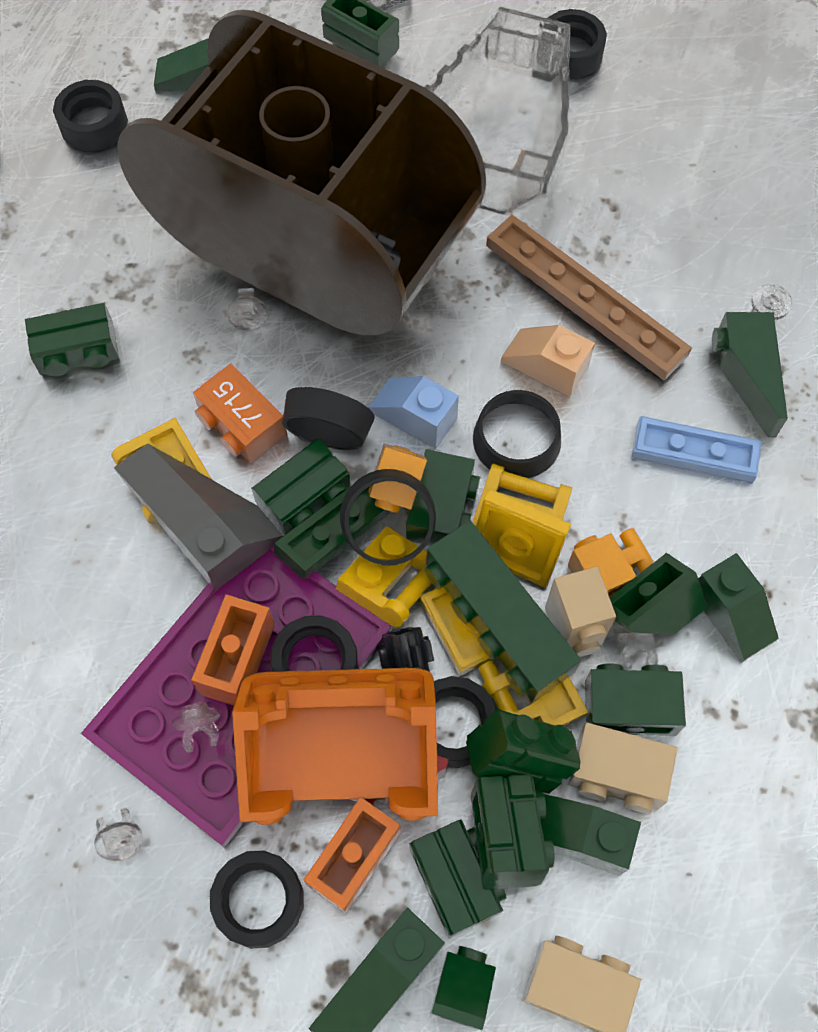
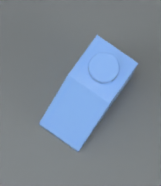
M424 376L396 377L388 379L368 408L379 418L437 449L457 420L459 395Z

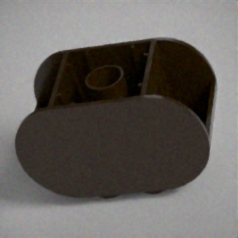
M235 10L225 14L212 28L208 38V67L162 120L153 118L136 119L130 122L121 132L117 147L118 158L129 186L144 208L159 225L180 244L208 263L341 330L361 335H380L391 331L399 323L483 201L486 191V173L480 150L473 136L460 117L442 99L409 79L260 12ZM370 231L380 233L396 241L392 250L400 254L398 269L388 252Z

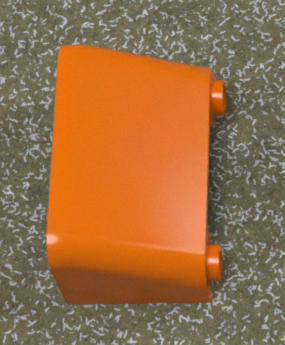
M418 668L283 671L257 673L246 677L242 681L232 712L240 822L254 821L261 825L277 823L290 812L293 801L359 799L360 797L363 799L388 798L390 810L398 814L402 819L409 821L421 820L428 816H438L436 701L432 673Z

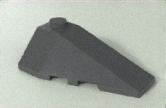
M148 443L114 467L116 473L215 591L274 547V543L283 537V534L256 504Z

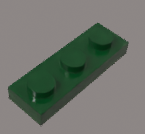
M370 486L358 495L350 510L349 528L354 541L391 513V511L375 506L376 499L369 497L368 491ZM349 488L274 543L273 553L303 580L349 546L340 524V509Z

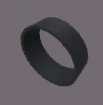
M296 387L288 390L286 393L282 424L290 433L312 443L316 439H320L328 448L355 450L363 446L375 416L367 406L346 395L321 388Z
M511 390L500 393L487 402L476 422L473 431L475 452L479 460L489 470L492 464H497L505 467L504 471L522 477L532 478L538 476L553 465L560 453L561 424L559 416L551 403L536 393L525 390ZM524 404L544 413L552 422L556 435L551 446L542 454L529 459H512L499 454L488 444L482 428L484 417L492 410L503 405Z
M396 469L376 470L359 478L347 491L340 509L341 529L348 544L363 558L380 565L402 564L420 554L432 536L436 521L435 505L428 489L411 474ZM385 481L400 482L418 492L426 503L430 520L429 530L423 543L412 553L392 560L377 559L364 553L356 545L349 528L350 510L358 495L369 486Z

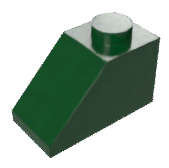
M667 552L609 597L616 614L615 621L630 633L676 634L708 608L697 573Z
M737 553L700 575L698 579L708 605L704 612L741 662L746 661L779 639L765 590Z
M459 946L457 954L449 951L446 953L430 1011L431 1015L476 1030H483L496 970L495 966L485 964L487 954L464 946Z

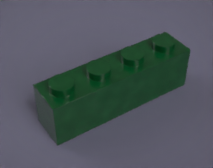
M471 520L427 548L425 572L437 589L444 587L453 599L451 606L458 618L464 624L470 622L480 634L478 637L480 646L492 660L495 658L500 660L508 671L505 673L507 681L518 695L523 696L526 694L529 700L534 703L576 672L582 661Z

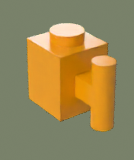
M384 443L375 471L396 469L409 473L421 481L427 459L425 456L411 452L410 449ZM394 481L376 483L371 485L368 491L369 497L376 499L375 506L399 513L401 507L411 510L417 493L410 486Z
M634 528L627 529L619 535L626 548L623 550L619 547L612 533L601 538L592 535L579 541L574 546L568 563L570 571L575 573L598 566L608 595L611 597L636 577L633 568L637 567L641 573L654 563Z

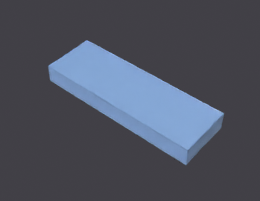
M640 416L637 422L631 458L753 483L757 478L762 441Z

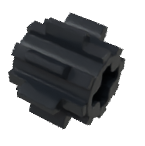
M406 627L392 630L382 635L383 645L377 646L382 669L418 668L430 672L428 662L434 661L432 645L428 636L423 637L421 627Z

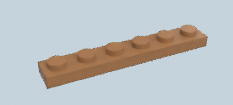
M513 214L487 236L486 246L662 380L665 381L689 356L692 349L690 345Z

